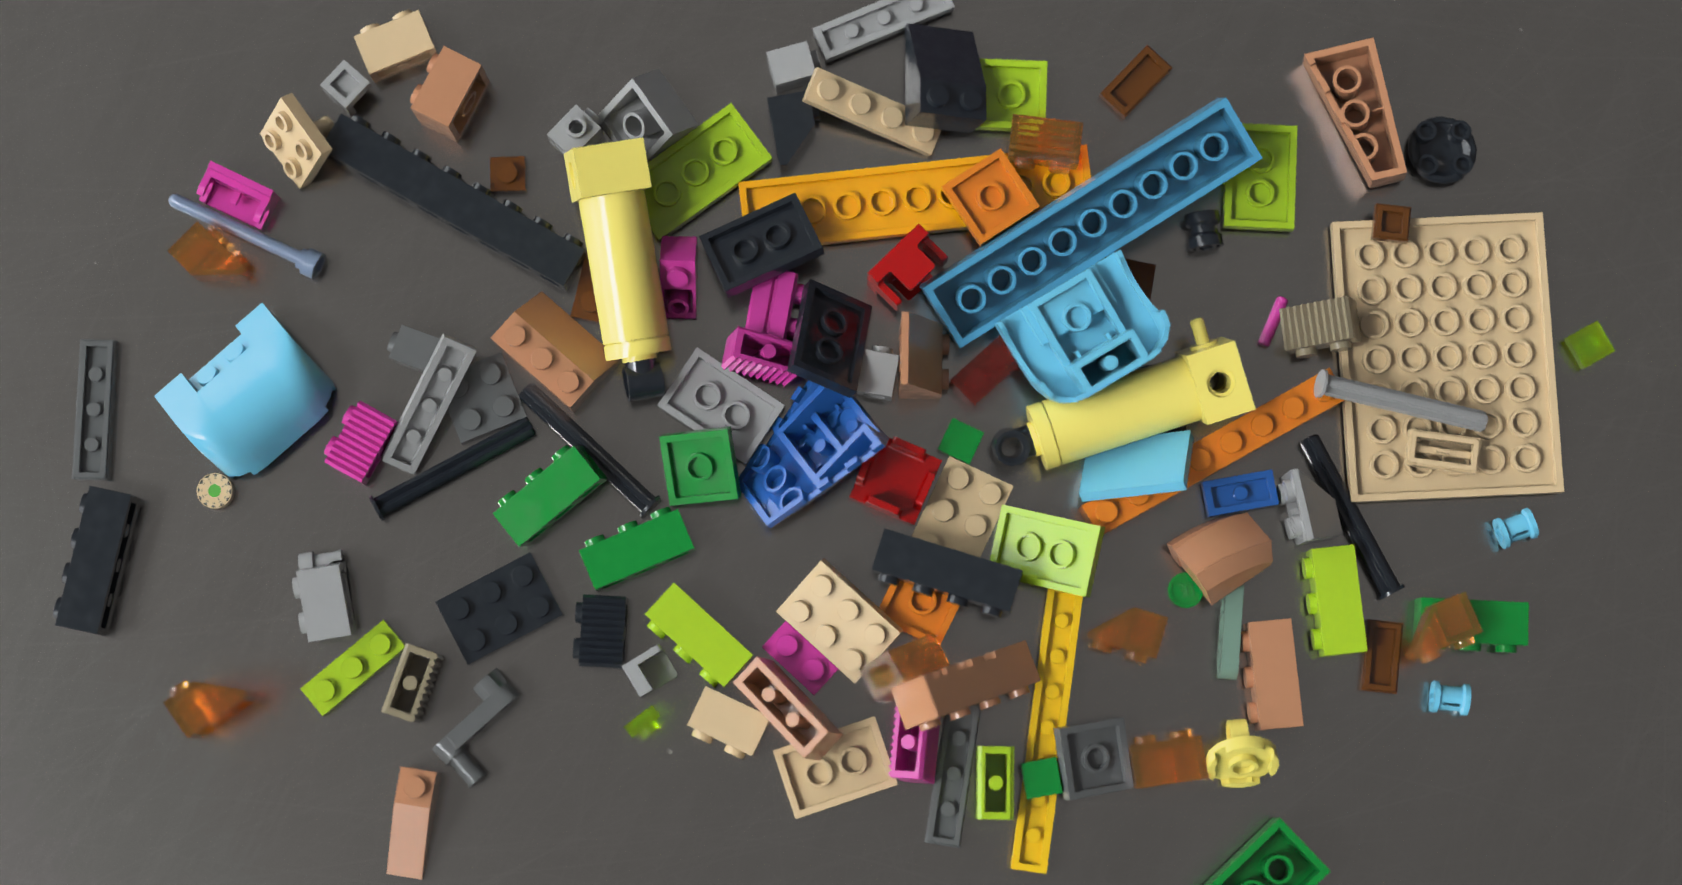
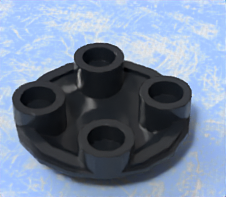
M1439 116L1426 119L1416 126L1409 137L1407 151L1410 162L1419 175L1431 182L1447 184L1457 182L1472 170L1476 161L1477 147L1474 136L1471 134V127L1467 122Z

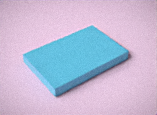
M1191 430L1157 434L1086 457L1079 490L1082 502L1187 490L1194 441Z

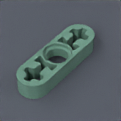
M1244 584L1221 599L1217 653L1218 679L1236 680L1238 676Z

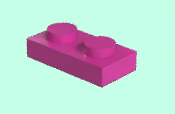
M787 621L762 646L769 655L814 696L838 671L836 666Z

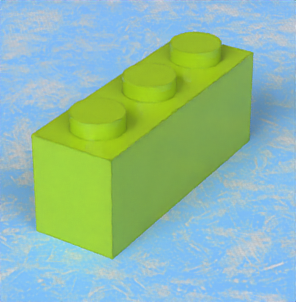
M1354 544L1314 548L1306 551V558H1302V572L1304 579H1309L1311 593L1306 594V605L1308 614H1314L1315 629L1310 631L1313 650H1318L1319 657L1368 652Z
M675 583L645 613L651 620L646 626L660 639L668 635L677 644L672 650L688 664L694 659L702 666L703 670L699 674L714 688L719 683L726 688L754 657L752 653Z

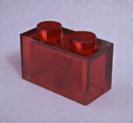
M999 335L950 379L949 386L973 411L1017 372L1020 367L1001 335Z

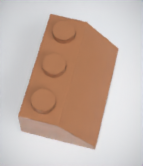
M542 291L514 311L491 337L492 341L573 413L577 411L621 361L620 359L606 361L604 345Z

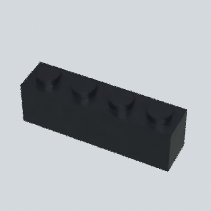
M90 485L88 493L82 495L79 505V512L82 514L79 528L76 527L72 533L70 543L71 548L74 549L71 562L66 563L62 573V583H65L62 597L57 598L54 605L53 617L56 618L55 626L106 636L140 500L139 497Z
M884 528L872 566L873 573L879 574L877 580L898 587L899 581L913 585L912 591L928 597H932L934 592L947 595L946 602L967 608L968 602L982 606L981 613L996 618H1001L1003 613L1011 615L1023 576V570Z

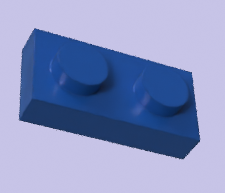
M1272 469L1201 482L1207 518L1279 505Z

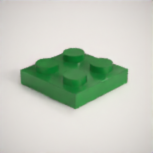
M731 427L667 433L659 436L670 506L733 500L741 497Z

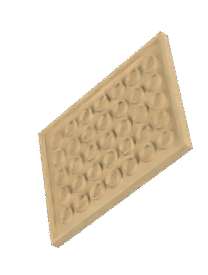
M1543 212L1410 218L1409 238L1406 244L1371 240L1373 220L1332 222L1330 224L1335 298L1349 296L1355 299L1362 338L1360 342L1351 343L1352 349L1339 352L1340 377L1481 410L1488 416L1485 430L1478 432L1351 401H1343L1347 483L1351 502L1364 503L1563 493L1564 480ZM1416 429L1481 438L1477 474L1472 475L1404 465V459L1407 454L1408 430ZM1417 439L1416 445L1467 452L1472 451V446L1424 439ZM1415 453V458L1470 465V460Z

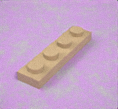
M819 67L814 69L802 100L804 103L925 156L932 155L941 132L940 129L905 125V105Z

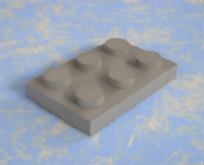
M697 347L657 406L693 431L731 427L735 457L738 461L747 465L778 416L784 410L785 405L734 371L730 372L728 368L723 370L721 367L722 363Z

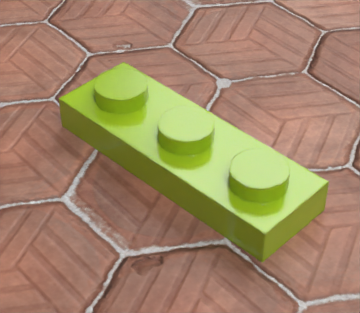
M382 620L300 688V690L318 712L325 717L400 655L404 650L405 643L387 621Z

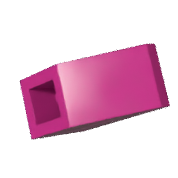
M662 236L659 259L660 283L666 318L696 319L698 285L697 237Z

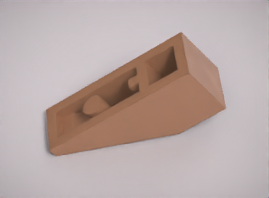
M400 767L394 800L386 874L423 880L442 772Z

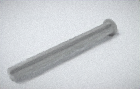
M1324 369L1320 370L1315 380L1314 395L1317 398L1325 395L1478 432L1484 431L1488 423V416L1481 410L1329 375L1328 371Z

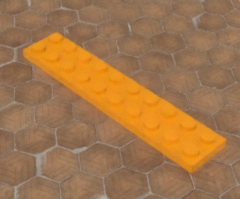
M1087 144L1004 153L1040 205L1038 210L1091 178ZM989 155L738 182L742 216L796 193L822 245L906 236L917 224H920L929 234L967 230L968 228L941 188L944 184Z

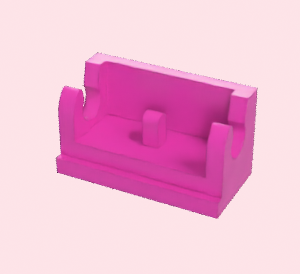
M210 161L207 166L208 169L197 189L196 194L201 195L199 201L263 232L280 197L273 190Z

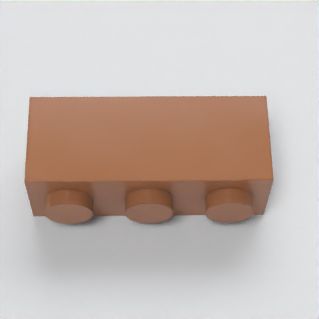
M1291 618L1243 624L1244 631H1241L1240 649L1241 652H1247L1248 666L1243 667V679L1245 688H1251L1252 702L1247 703L1249 723L1255 724V731L1304 726Z
M757 656L733 682L806 759L820 761L843 736V733L773 660Z

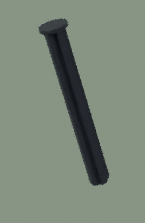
M531 383L519 394L520 399L571 447L582 446L606 475L607 481L641 512L639 516L642 519L657 506L661 497L659 495L655 497L538 386Z
M523 418L375 498L373 495H370L369 499L381 521H384V515L535 435V430L530 420Z
M1317 434L1305 438L1300 442V446L1325 492L1335 499L1339 518L1381 593V596L1378 598L1381 600L1403 589L1405 585L1399 584L1355 502H1351L1349 490L1321 438Z

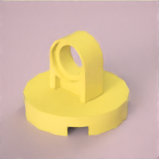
M1246 719L1227 720V739L1211 748L1205 758L1209 778L1214 781V778L1220 779L1222 786L1227 788H1244L1260 784V777L1268 772L1270 777L1276 774L1280 766L1276 746L1268 739L1250 736Z

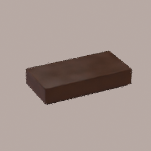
M1147 44L1100 93L1099 97L1125 120L1172 71L1173 67Z
M1366 619L1365 633L1368 652L1362 653L1359 690L1395 695L1398 688L1403 623Z

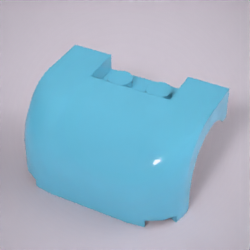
M1121 250L1107 256L1085 271L994 324L1031 385L1046 399L1057 403H1074L1088 398L1152 360L1162 351L1168 340L1171 327L1165 310L1157 309L1138 285Z
M263 303L235 325L241 332V335L188 380L180 373L154 396L194 446L231 479L234 476H241L249 472L256 475L266 468L329 411L325 406L331 397V392L336 389L331 378L300 347L282 326L277 317Z

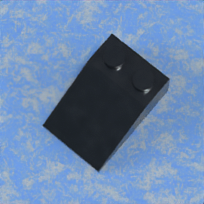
M908 23L905 26V125L972 133L987 120L986 83L973 32Z

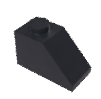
M806 91L767 98L780 173L788 172L815 133L814 121L821 120L818 108L802 102Z

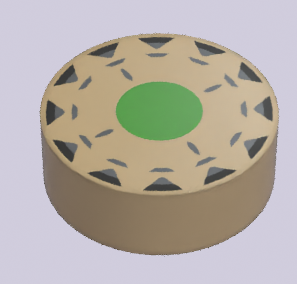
M211 473L204 476L197 486L199 501L204 506L215 510L227 507L235 495L232 481L219 473Z

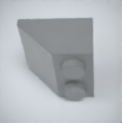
M659 69L632 78L598 115L603 122L601 127L612 142L643 137L647 162H650L699 125Z

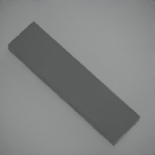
M80 339L72 480L111 481L118 341Z
M979 705L969 707L972 714L951 721L949 714L943 718L925 843L956 848L961 847L981 716Z

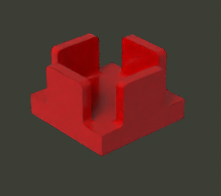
M917 224L868 272L867 286L876 295L879 294L895 311L902 307L903 301L887 285H892L907 301H911L922 291L919 285L933 277L930 272L934 270L935 264L922 252L923 250L940 267H943L948 261V256L929 238V233L920 224Z
M898 437L889 438L886 447L862 463L849 499L914 526L942 460L927 454L926 449Z

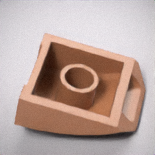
M1247 512L1221 516L1207 521L1167 543L1172 558L1180 567H1183L1198 585L1204 597L1211 605L1259 574L1273 562L1272 540Z

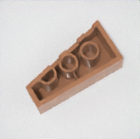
M1374 37L1304 54L1303 65L1369 188L1404 181L1407 170Z
M1024 640L983 656L980 655L941 670L924 674L891 688L905 730L919 725L922 732L941 725L940 717L949 714L951 721L972 714L970 706L979 704L980 710L1001 703L999 696L1008 693L1011 700L1030 693L1028 685L1041 680L1027 642Z

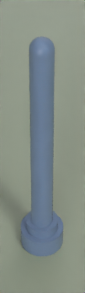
M173 194L169 197V204L173 208L295 263V267L299 269L302 275L315 279L324 266L326 255L313 248L298 250L179 194Z

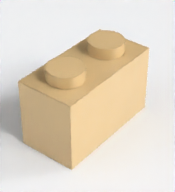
M419 10L399 12L393 16L392 21L382 25L379 23L370 24L362 28L360 34L354 36L368 73L375 83L427 62L435 53L438 54Z
M705 686L687 725L694 728L692 736L709 744L715 738L726 744L725 752L743 760L746 754L754 756L770 721L761 712Z

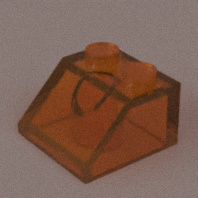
M185 680L169 691L171 697L165 700L163 704L187 738L205 739L262 699V696L256 691L196 681L189 683L188 680Z

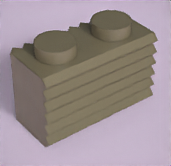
M1349 296L1279 309L1285 351L1296 354V358L1317 356V349L1330 347L1331 352L1347 351L1352 349L1351 343L1360 342L1362 339L1356 301Z
M406 643L381 712L410 722H421L420 716L425 714L423 711L427 707L425 702L429 701L428 695L432 694L430 690L434 687L432 682L437 680L435 675L439 674L438 668L442 667L440 662L444 660L443 656Z

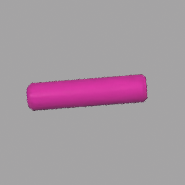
M1282 296L1276 298L1259 338V345L1266 348L1270 346L1281 321L1279 309L1286 308L1288 304L1287 298Z

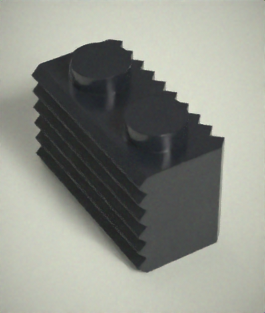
M583 594V602H576L575 623L581 624L580 638H574L573 659H579L580 667L623 669L628 598L626 596Z

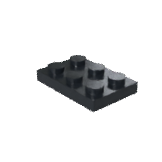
M796 193L699 236L727 298L825 254L823 246Z
M810 279L804 285L787 371L851 398L857 392L872 306Z
M531 552L436 601L453 638L469 666L564 616Z

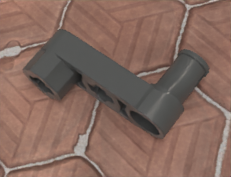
M498 668L488 673L473 688L483 703L432 749L446 766L450 764L467 783L469 788L478 783L487 772L466 751L468 748L467 744L521 695Z

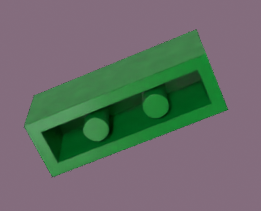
M569 445L562 447L551 457L554 462L545 470L541 467L536 469L525 478L524 481L527 483L525 487L517 493L515 490L510 491L498 501L500 508L492 514L518 547L528 546L608 479L582 446H572L570 448Z
M670 506L651 513L652 520L640 525L637 520L631 521L617 528L619 534L607 539L604 534L585 541L586 547L579 550V553L594 589L600 592L695 552L696 549L678 509L671 511Z
M1428 597L1414 599L1413 642H1423V649L1445 650V644H1459V651L1480 652L1481 645L1495 646L1496 653H1517V647L1528 646L1529 602Z

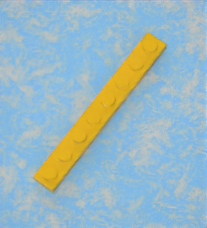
M1047 588L1036 668L1041 681L1034 683L1024 763L1056 757L1058 765L1053 728L1066 726L1083 596ZM1023 779L1021 781L1010 869L1047 874L1057 794L1026 799Z

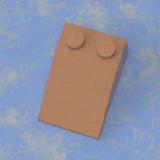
M902 312L898 398L941 399L942 390H949V369H942V355H949L950 335L943 334V324L911 312Z

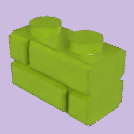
M976 746V819L1014 820V747Z

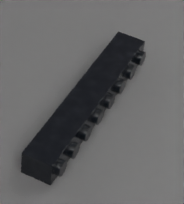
M342 113L340 114L326 138V141L332 148L327 158L566 292L568 291L583 266L584 258L587 255L586 251L582 248L584 244L582 241L568 233H565L563 237L551 231L553 225L538 216H535L533 220L521 214L523 209L507 199H504L503 203L491 197L493 192L477 182H474L472 186L460 180L462 175L451 167L444 165L440 169L430 163L432 158L416 148L409 152L400 146L402 141L386 131L382 135L370 130L372 124L360 116L353 114L352 118H349Z

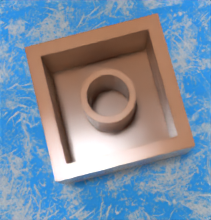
M443 46L440 54L435 53L430 59L426 70L429 74L423 85L418 84L410 98V103H412L411 110L421 125L458 143L490 81L481 64Z

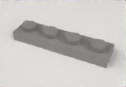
M880 0L814 27L813 33L826 63L901 33L905 31V26L908 23L920 25L952 12L955 6L952 0Z
M446 333L442 334L381 455L383 462L413 475L415 474L477 351L476 347Z

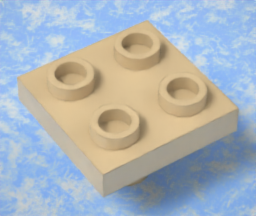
M290 93L280 98L260 134L266 147L273 151L283 165L286 175L293 179L299 189L312 183L332 151L326 138L334 126V122L328 116H323L321 119L313 122L293 93Z

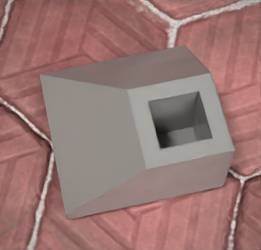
M1299 469L1290 470L1280 477L1281 483L1277 484V494L1280 504H1286L1289 518L1284 520L1285 529L1289 540L1294 539L1295 546L1329 540L1343 535L1335 499Z

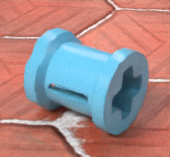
M1529 508L1522 509L1520 514L1504 520L1496 518L1492 521L1495 536L1503 549L1509 548L1511 543L1527 537L1535 539L1539 536L1537 522Z
M1433 680L1429 690V711L1436 713L1440 709L1457 711L1461 716L1468 715L1471 705L1470 684H1463L1461 687L1441 685L1440 681Z

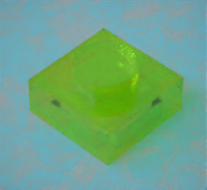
M1598 320L1564 339L1581 370L1615 352Z
M651 705L626 724L624 728L633 739L640 735L644 740L661 727L657 721L663 716L654 705Z

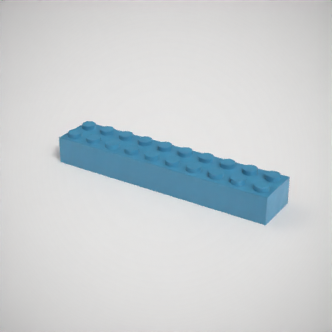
M1227 97L1217 98L919 286L954 343L959 348H962L994 328L995 323L1083 272L1263 158Z

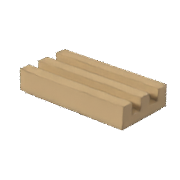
M1416 429L1408 430L1407 454L1404 459V465L1472 475L1477 474L1481 438ZM1417 439L1468 445L1472 446V451L1467 452L1416 445ZM1415 453L1470 460V465L1415 458Z

